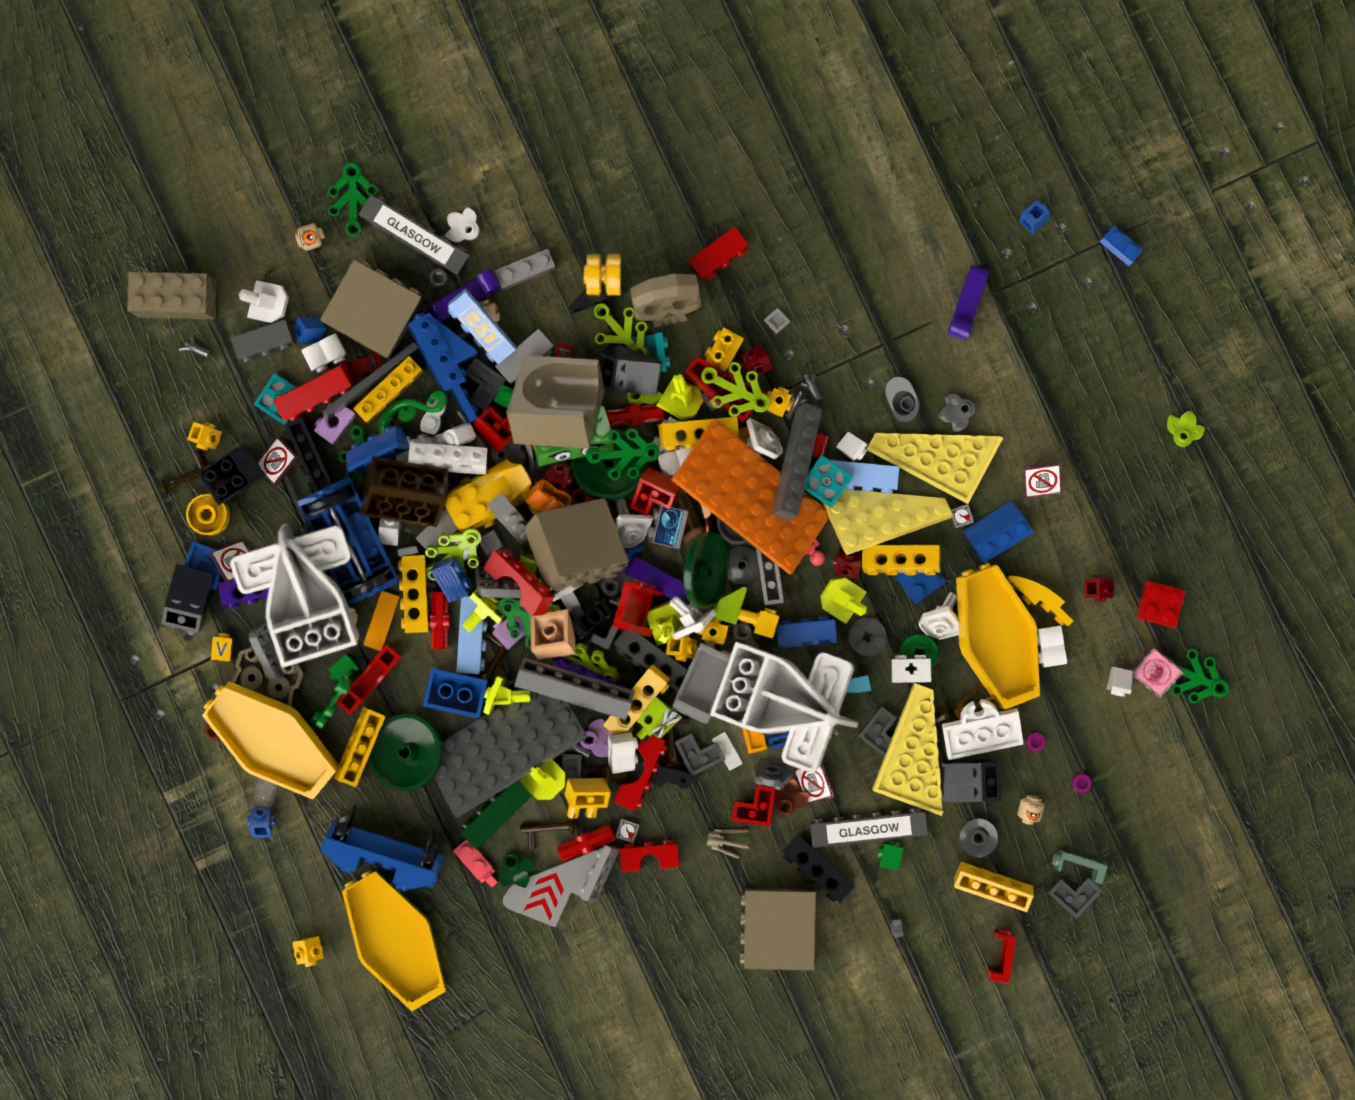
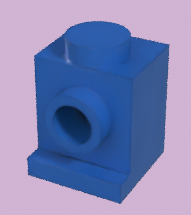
M1038 200L1020 214V223L1033 235L1050 220L1049 207L1044 203L1041 204Z

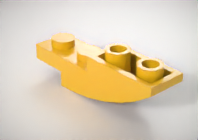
M1010 575L1006 578L1014 591L1018 590L1022 594L1021 599L1028 605L1030 603L1036 605L1040 601V606L1047 613L1051 611L1055 615L1053 619L1060 626H1069L1073 622L1060 608L1065 601L1050 589L1022 577Z

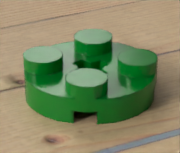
M916 634L908 637L900 647V655H907V659H914L915 649H923L924 653L922 655H926V659H931L932 668L938 658L936 643L925 635ZM909 663V667H906L911 671H916V667H913L912 663Z

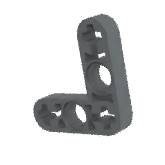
M479 560V565L475 568L478 595L482 597L521 598V591L515 580H494L486 570H483L488 560Z
M266 618L251 630L249 640L267 677L270 680H277L283 678L285 672L282 670L277 652L271 642L272 637L267 629ZM265 650L268 652V658L266 657Z

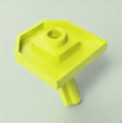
M678 374V376L674 375L657 406L684 420L694 418L704 400L700 389L686 382L683 375Z
M845 577L832 579L820 596L822 609L847 624L853 613L859 616L866 614L867 607L860 602L867 592Z
M476 589L470 598L478 606L462 625L467 631L471 632L488 615L498 624L505 616L498 609L501 598L482 597L477 594Z
M670 601L649 609L647 621L650 629L653 630L652 634L657 646L667 643L670 636L682 625L679 619L680 613L670 605Z
M497 677L492 688L488 687L484 698L487 700L483 713L490 715L495 705L530 702V691H512L503 687L505 678Z
M553 759L540 767H532L530 769L531 773L519 779L537 800H552L565 787V772Z

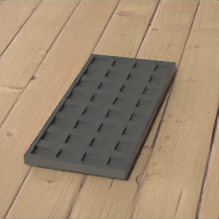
M530 691V702L502 704L494 709L490 715L486 714L442 742V762L434 778L453 815L456 818L460 817L531 773L530 769L532 767L542 766L587 738L570 703Z

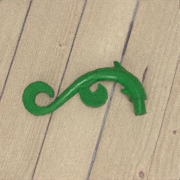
M442 390L432 393L428 399L430 405H433L434 401L439 399L434 407H429L415 399H402L399 401L394 399L379 419V435L384 433V429L389 427L391 420L398 411V417L402 422L412 420L416 415L417 409L429 413L440 412L447 404V394Z

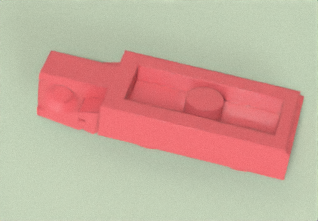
M467 840L453 851L481 883L486 881L491 887L498 883L492 875L495 872L493 866Z

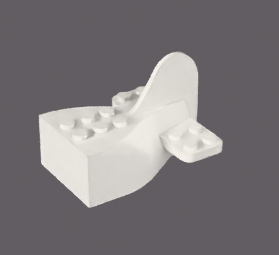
M286 523L281 525L278 531L279 543L237 555L232 559L231 568L240 592L248 594L270 587L266 618L282 667L357 644L359 633L345 596L340 587L323 572V570L345 564L350 559V550L341 527L335 525L295 537L289 524Z
M736 642L710 715L755 732L776 734L790 731L782 753V760L807 772H815L821 764L833 727L836 724L855 728L858 726V722L839 715L840 707L853 674V665L846 660L821 653L817 656L807 680L799 668L789 660L754 646Z

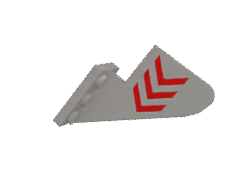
M604 845V848L601 847L599 850L529 877V883L526 888L516 884L512 885L503 896V904L509 910L557 927L571 893L580 896L581 899L587 902H597L620 849Z

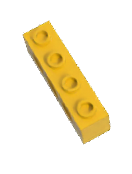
M408 356L353 409L369 424L424 371Z
M737 417L715 419L739 438ZM713 419L659 424L660 448L666 447V451L678 450V446L685 445V449H692L699 440L695 436V431L700 429L704 432ZM677 431L684 433L683 441H679L676 438Z
M874 545L862 550V569L867 575H878V573H886L887 575H897V573H905L906 575H916L917 573L935 575L936 573H941L940 545ZM901 557L907 559L904 564H898L897 560ZM920 557L926 559L923 564H917L916 560ZM880 558H887L885 564L877 563Z
M426 555L402 556V560L398 561L399 572H402L403 579L399 580L400 591H403V599H400V608L404 610V618H401V628L405 629V633L430 632ZM414 569L417 571L418 577L416 580L411 581L408 578V572ZM411 589H417L419 592V596L415 600L409 597ZM412 608H417L420 612L419 617L416 619L410 617L409 613Z
M652 664L632 689L635 692L628 712L631 721L610 716L603 726L614 735L632 733L635 729L632 725L636 721L638 722L639 717L658 693L663 695L669 687L667 682L670 678ZM646 685L652 686L653 689H654V692H653V693H649V692L646 690L645 686H646ZM634 700H640L642 707H637L634 704Z
M362 707L333 778L353 787L357 786L385 715Z
M960 862L954 877V888L1024 912L1028 911L1034 896L1032 885L964 862Z

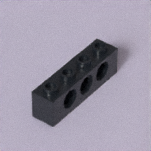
M796 834L782 850L784 853L783 858L790 864L794 862L798 865L799 868L797 870L804 877L809 875L813 879L811 883L819 890L823 888L828 892L826 896L833 903L835 901L841 903L855 887L850 880L800 835ZM806 852L808 854L807 861L800 862L797 859L798 854ZM814 865L822 866L823 871L821 874L815 875L812 873ZM829 878H835L837 884L835 887L829 888L826 885V881Z

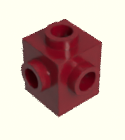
M761 344L741 354L743 362L740 364L745 373L754 371L760 376L773 369Z
M553 463L551 468L546 470L544 480L550 482L556 489L566 492L567 486H571L573 474H570L571 466Z
M840 548L838 556L834 555L832 565L836 567L835 575L858 579L862 552L846 555L844 550Z
M1094 575V579H1084V598H1094V602H1106V598H1114V579H1106V575Z

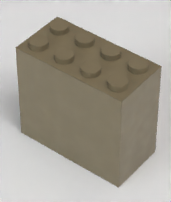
M361 259L359 262L353 260L320 321L390 360L407 333L409 323L414 320L424 302L421 297L422 294L412 287L409 290L404 288V283L395 278L393 280L388 279V275L379 269H376V271L372 270V266Z
M129 272L128 312L139 318L216 319L217 281L207 274Z
M605 498L536 513L524 528L543 582L550 591L558 592L568 586L575 588L585 582L592 584L602 578H606V580L615 578L617 573L628 562Z
M745 888V892H741V906H745V912H741V925H744V931H740V943L744 944V950H740V964L744 965V969L814 970L816 896L814 889Z

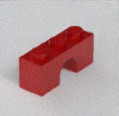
M664 840L659 845H654V842H643V846H635V843L623 844V848H620L621 872L641 871V859L648 854L658 858L660 869L679 867L677 843H673V840Z

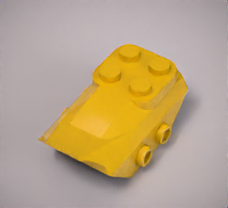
M506 459L490 469L486 467V475L477 474L472 479L468 476L459 481L461 485L448 491L445 507L461 534L471 527L478 529L484 526L486 529L495 524L494 520L497 519L487 504L502 493L517 508L526 502L527 493L532 482L522 464H514Z

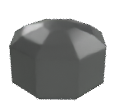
M442 268L433 269L429 274L430 282L435 287H443L448 282V274Z
M739 622L734 626L733 634L737 639L745 641L751 636L752 629L748 623Z
M893 919L890 923L892 935L895 938L903 937L901 919Z

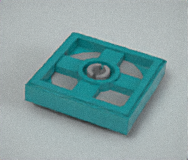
M274 373L253 405L285 425L290 420L283 421L273 400L296 387Z
M821 455L807 475L804 490L832 508L853 478V475Z

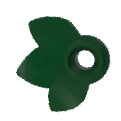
M515 852L506 854L503 859L504 866L499 872L500 882L503 887H507L510 883L514 882L516 885L526 888L529 883L528 872L536 869L533 861L527 857H521ZM513 858L516 860L515 865L510 864Z

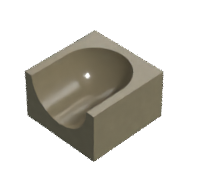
M524 355L507 411L514 444L589 449L605 393L599 360Z

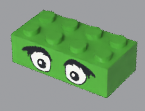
M604 406L600 407L590 448L595 447L600 451L613 450L614 442L607 439V432L611 428ZM533 445L538 466L584 457L588 448Z

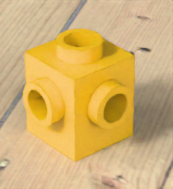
M782 387L774 388L773 392L768 391L767 396L770 399V406L766 411L782 418L785 410L789 412L793 401L790 400L792 395H789V390ZM780 398L782 403L777 404L775 400Z
M193 422L187 440L197 443V448L207 451L209 447L216 450L222 432L215 429L216 425L207 422L204 425Z
M713 618L705 626L706 628L699 632V635H702L701 639L705 640L704 644L707 642L714 646L716 643L724 645L728 626L722 625L721 620ZM710 629L716 630L715 636L709 634Z
M689 634L676 640L673 636H670L667 642L666 655L673 656L676 661L686 662L687 659H693L697 650V640L691 639Z
M319 936L292 942L297 964H305L308 967L316 965V961L324 959Z

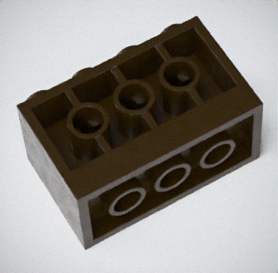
M372 456L362 484L361 515L437 527L448 498V469Z

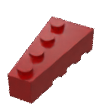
M699 357L691 363L683 374L711 400L715 396L722 397L732 392L714 383H704L701 378L704 369L713 368L716 370L717 376L736 385L731 373H727ZM707 373L705 375L706 379H712V375L710 373ZM744 382L746 391L753 394L751 384ZM761 390V393L766 395L768 394L767 392ZM742 398L723 404L721 408L729 414L728 411L732 405L740 406L749 401ZM719 399L714 400L717 405L721 404ZM732 408L731 412L733 414H737L738 410L736 408ZM754 409L740 413L737 416L738 423L741 425Z
M345 361L339 364L338 367L330 369L319 377L313 378L302 386H298L273 400V403L283 421L289 419L291 422L301 417L299 413L305 410L309 413L316 409V404L320 402L326 404L334 399L333 395L347 393L356 380Z

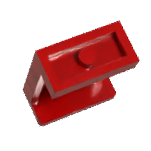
M636 580L633 581V584L625 582L613 627L651 637L653 630L645 627L653 595L662 596L663 592L657 591V586L645 585V583Z
M999 928L998 931L993 932V935L996 938L1004 939L999 970L987 969V977L991 981L1009 983L1016 936L1008 929Z

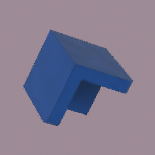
M298 317L293 334L300 344H315L322 340L326 327L319 317Z

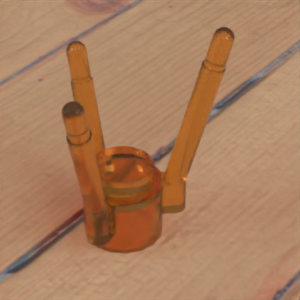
M982 683L975 687L962 701L955 704L957 708L953 709L959 720H961V712L966 706L964 704L983 686ZM995 695L987 697L984 700L990 701L995 698ZM980 702L975 704L976 708L981 706Z

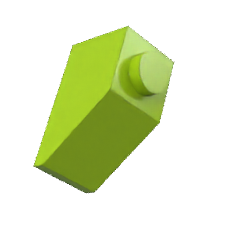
M742 587L720 599L712 609L716 613L714 618L736 625L747 588Z

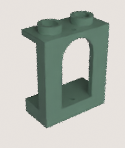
M1062 850L1054 853L1052 859L1054 869L1061 871L1064 860L1093 868L1090 880L1102 885L1107 865Z

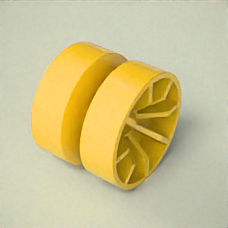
M587 254V265H584V284L587 285V295H600L602 281L606 286L607 295H620V254H608L606 265H602L600 254Z
M203 494L195 497L189 503L186 518L189 526L197 533L210 536L218 535L229 526L231 510L226 502L218 506L210 494Z

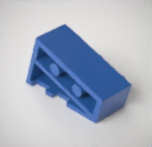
M829 616L818 617V621L810 622V618L799 619V623L791 624V620L780 621V625L776 626L778 648L837 643L835 620H829Z

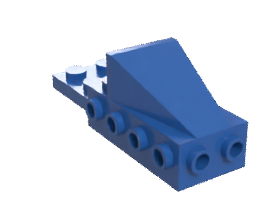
M424 312L420 313L409 323L408 330L440 389L446 394L452 393L462 414L472 425L478 417V411L474 404L470 405L468 402L469 394L465 387H463L465 386L467 375L463 367L460 366L475 359L477 351L432 317L430 313L426 315Z

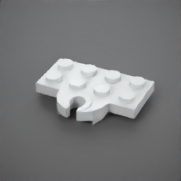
M980 699L983 709L980 712H974L976 707L973 701L970 702L961 712V720L942 724L948 760L1023 745L1018 709L998 712L992 702Z

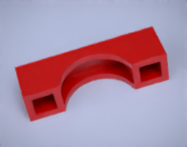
M503 549L492 552L483 569L495 580H506L512 577L518 583L521 591L520 605L532 616L545 615L555 598L550 589L543 585L536 575L530 573L525 568V565L513 556L511 551Z
M386 644L366 670L351 685L345 695L342 694L336 703L349 715H352L403 656L389 644Z
M653 734L646 742L640 740L637 750L644 759L645 767L643 774L632 783L621 784L614 803L632 811H635L636 808L640 809L644 800L641 797L644 790L648 791L652 780H649L651 773H656L660 763L656 761L659 755L663 756L667 745L664 743L666 740L658 738Z

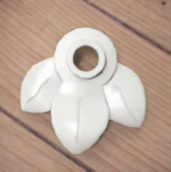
M467 207L463 214L457 212L448 214L447 222L451 229L445 236L456 243L464 239L474 240L477 238L479 226L476 224V213ZM471 227L472 231L467 233V229Z

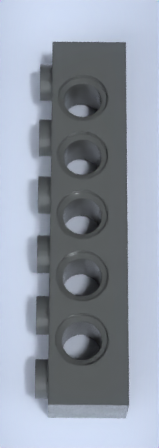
M623 630L614 643L617 646L615 650L623 656L628 654L632 657L630 661L637 667L642 665L647 670L651 665L645 662V656L649 653L655 655L656 661L653 664L659 670L663 665H668L671 668V674L668 675L670 680L667 682L669 685L667 689L671 690V688H674L678 691L680 687L676 685L675 681L680 676L685 677L687 669L640 634ZM632 642L639 643L640 651L638 653H632L629 650Z

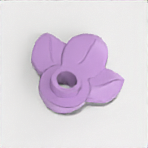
M604 719L593 721L589 725L588 730L585 731L587 737L593 738L592 743H587L586 738L580 742L583 748L591 749L593 754L598 757H608V736L614 735L609 730L604 729Z

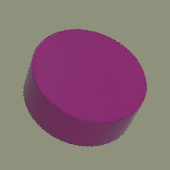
M1033 732L1026 738V745L1031 751L1038 752L1045 747V737L1040 733Z
M1081 773L1074 776L1072 786L1075 791L1085 793L1090 790L1092 781L1088 775Z

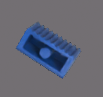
M1113 226L1100 240L1102 245L1128 266L1143 251L1134 241H1131V238H1128V236H1125V233L1119 231V228L1116 229V226Z
M455 556L434 563L431 573L449 603L469 595L472 589L471 579L465 575L461 562L457 561Z

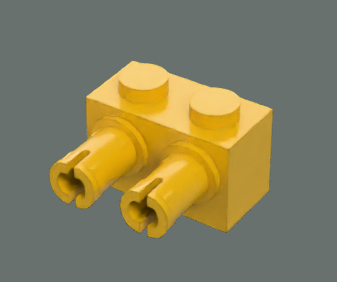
M723 328L722 331H717L713 338L716 342L713 348L708 347L704 357L706 358L705 361L726 372L744 338Z
M768 608L758 613L741 609L738 620L753 624V627H755L753 633L773 638L779 616L776 615L777 611Z
M605 778L568 779L565 797L569 803L567 811L569 818H578L580 808H586L585 816L588 818H596L598 808H607L611 791Z

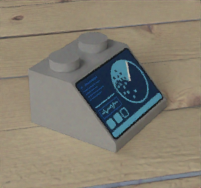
M657 505V508H654L652 513L653 525L649 528L647 534L649 542L679 549L688 511L672 507L669 510L661 505Z

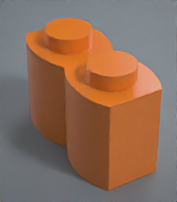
M540 480L528 490L526 502L531 507L544 512L571 506L572 498L566 492L556 489L550 482Z

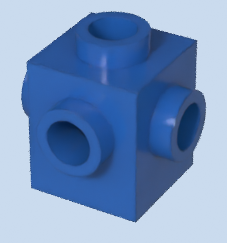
M271 807L251 808V816L247 817V825L250 827L252 838L272 837V827L276 826V816L272 815Z

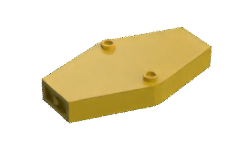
M986 563L980 565L979 570L973 571V569L962 572V576L956 578L959 646L961 653L998 708L1008 709L1039 697L1037 627L1034 619L998 565Z
M230 681L225 686L221 684L214 693L217 697L214 700L210 698L203 707L206 711L202 716L242 768L249 774L314 799L336 772L339 764L301 714L289 705Z
M369 870L361 875L363 879L357 882L353 879L345 884L346 889L342 891L358 958L362 965L413 1011L447 990L431 924L428 918L378 870L374 872Z

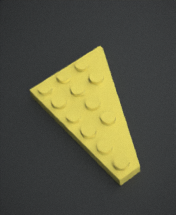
M875 433L866 450L968 504L1003 438L1001 436Z
M844 489L832 508L823 503L846 555L950 519L953 515L946 499L937 497Z
M914 683L872 790L942 816L941 779L938 764L935 707L933 703L934 694L931 688Z

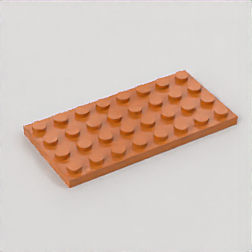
M715 419L707 426L671 479L788 574L794 572L829 519L826 509L804 491L797 517L788 521L771 515L781 472Z

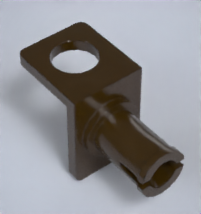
M610 767L581 769L582 778H586L589 772H594L597 778H605L608 786H611V782L626 781L627 779L626 772L612 774Z

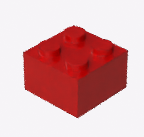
M1145 581L1136 619L1176 628L1185 590Z

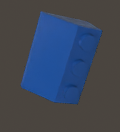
M390 426L384 429V433L379 436L378 434L372 435L367 438V442L351 446V450L346 452L347 469L349 472L363 474L367 472L372 456L392 459L408 451L410 445L403 429Z
M1009 501L963 530V533L981 562L986 563L1032 534L1033 530L1014 503Z
M431 668L423 706L481 718L488 680Z

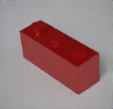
M734 227L689 259L688 263L701 281L704 279L708 281L716 275L715 271L717 269L728 267L732 263L731 259L736 256L740 258L746 254L748 244L736 227Z

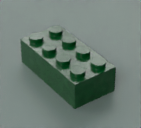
M519 780L506 787L502 794L499 792L489 800L491 804L488 807L484 805L475 813L477 818L474 821L470 818L461 827L463 831L460 834L477 850L533 795Z

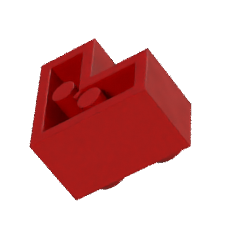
M491 407L482 413L472 425L498 453L513 440L508 416L503 420Z
M648 468L640 478L630 508L646 516L656 503L670 510L678 499L681 487L673 482L672 478Z
M756 784L753 803L734 801L731 820L770 826L775 788Z

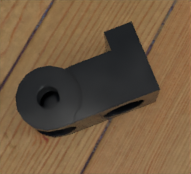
M659 765L655 785L663 787V782L676 784L679 788L686 789L691 785L692 778L688 772Z

